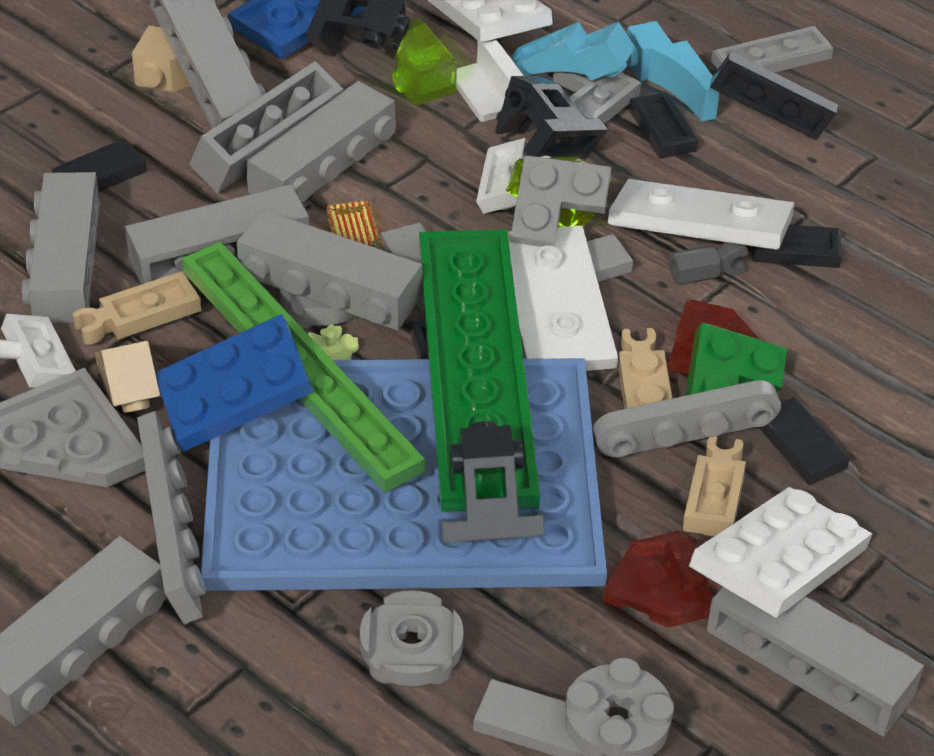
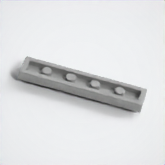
M154 411L138 417L137 420L164 593L183 624L203 617L199 596L206 594V588L202 575L193 562V559L199 557L200 554L195 537L187 527V523L193 521V514L186 496L181 492V488L187 487L185 473L180 462L175 457V455L181 453V447L176 441L172 426L165 428Z

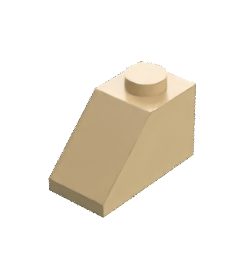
M149 25L132 52L135 85L170 92L190 87L161 27Z
M148 341L94 353L107 399L112 406L121 405L123 413L151 407L149 398L160 396Z

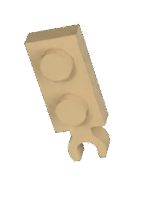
M183 271L100 298L99 309L82 308L75 311L72 315L75 329H81L84 344L90 345L101 341L105 334L113 332L117 339H121L200 312L201 302L200 297Z
M647 328L646 340L644 341L632 339L629 329H624L622 332L618 370L624 409L672 399L664 350H655L656 333L653 328Z
M717 436L709 437L707 440L706 456L698 455L684 514L683 531L716 536L736 522L746 461H742V440L736 439L734 447L727 450L716 446Z

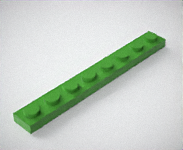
M221 241L182 258L183 272L239 333L283 314L290 327L314 389L313 393L300 398V401L384 493L425 472V458Z

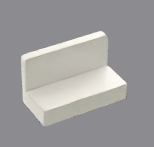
M493 39L485 42L478 41L477 63L450 70L449 78L479 121L485 122L496 119L498 112L501 111L511 76L524 75L499 42Z

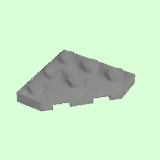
M85 368L0 402V469L102 487H109L145 471L142 445Z

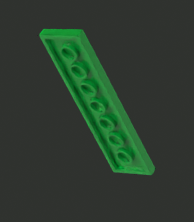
M507 229L419 232L441 512L463 511L462 475L451 473L450 444H458L460 428H468L470 424L480 421H492L497 423L498 426L510 425L512 440H521L523 469L515 470L518 509L540 508L541 495ZM501 467L474 469L476 499L503 497Z

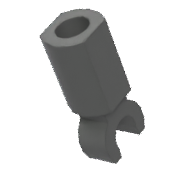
M726 242L719 248L710 245L670 252V272L674 282L677 284L719 277V273L722 272L728 275H738L746 271L741 257L748 255V250L743 244Z

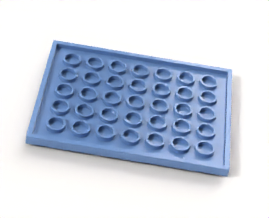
M585 358L524 359L541 496L540 508L518 509V514L537 512L544 515L545 535L447 543L439 540L438 519L463 518V511L441 512L428 359L333 360L425 458L424 473L386 493L381 490L300 399L210 439L201 575L206 591L606 586L607 569Z

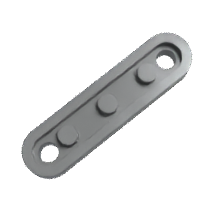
M760 380L607 413L594 424L593 435L597 448L602 454L610 457H624L637 452L670 447L683 442L716 437L721 434L752 427L765 426L778 415L781 409V402L771 383Z

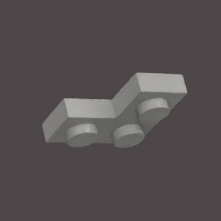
M554 72L553 75L554 82L574 92L569 98L585 118H599L603 124L630 104V99L640 96L642 82L622 72L611 78H607L604 75L592 81L585 74Z
M525 156L511 231V243L555 247L561 208L605 214L611 167Z

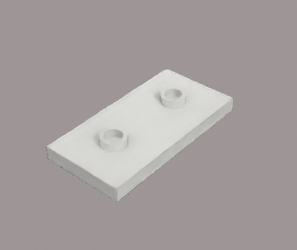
M628 179L609 209L608 224L777 250L780 248L793 217L794 202Z
M583 226L558 227L555 247L511 243V231L508 232L523 359L585 358L586 371L617 368L618 355Z

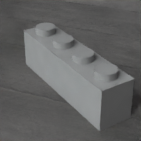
M151 0L150 7L212 129L266 94L263 86L260 83L256 84L250 72L251 67L248 56L244 50L238 49L233 39L231 23L227 17L221 16L216 6V0Z
M314 61L203 134L189 165L218 194L247 174L246 160L342 93L343 88Z
M357 81L246 160L248 192L254 194L291 184L300 201H306L310 195L326 183L333 181L341 172L356 161H360L367 153L383 141H387L395 133V100Z
M96 172L44 173L42 190L34 192V211L38 219H31L30 239L31 244L34 245V248H27L26 269L30 278L22 280L23 305H31L32 316L49 317L51 323H74L72 314L79 309L89 308L100 209Z
M290 184L125 226L129 260L140 284H144L183 271L182 258L220 241L238 260L237 241L262 210L309 225V216Z
M266 210L260 212L237 241L238 261L257 281L397 331L422 297L421 263Z
M119 536L1 632L0 715L17 727L31 714H36L43 710L51 697L66 684L80 678L86 672L89 665L107 649L120 644L127 632L142 619L155 614L167 599L164 593L160 564Z
M725 587L715 595L711 602L707 632L882 737L887 734L916 695L924 668L923 664L912 659L906 652L895 649L867 633L861 626L850 623L827 610L812 598L803 597L777 618Z

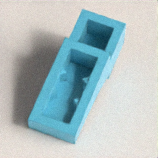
M619 21L589 34H586L581 24L577 22L518 47L511 60L524 76L545 72H572L585 74L592 81L604 75L607 78H611L621 73L627 67L626 61L635 46Z
M657 21L627 27V35L635 48L626 63L627 67H631L640 81L649 80L677 96L697 115L701 122L716 119L720 92L710 88L713 76L688 41L672 43Z

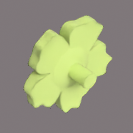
M330 324L327 328L321 329L320 335L308 333L332 360H351L352 353L359 349L358 337H352L350 334L342 336L341 326Z

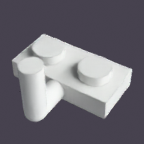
M526 138L488 148L476 200L483 214L496 210H507L516 206L524 157L527 156L523 151L528 143ZM543 156V157H541V158L553 159V158H551L550 156Z
M6 314L1 326L6 340H0V358L16 359L29 387H39L76 371L49 317Z

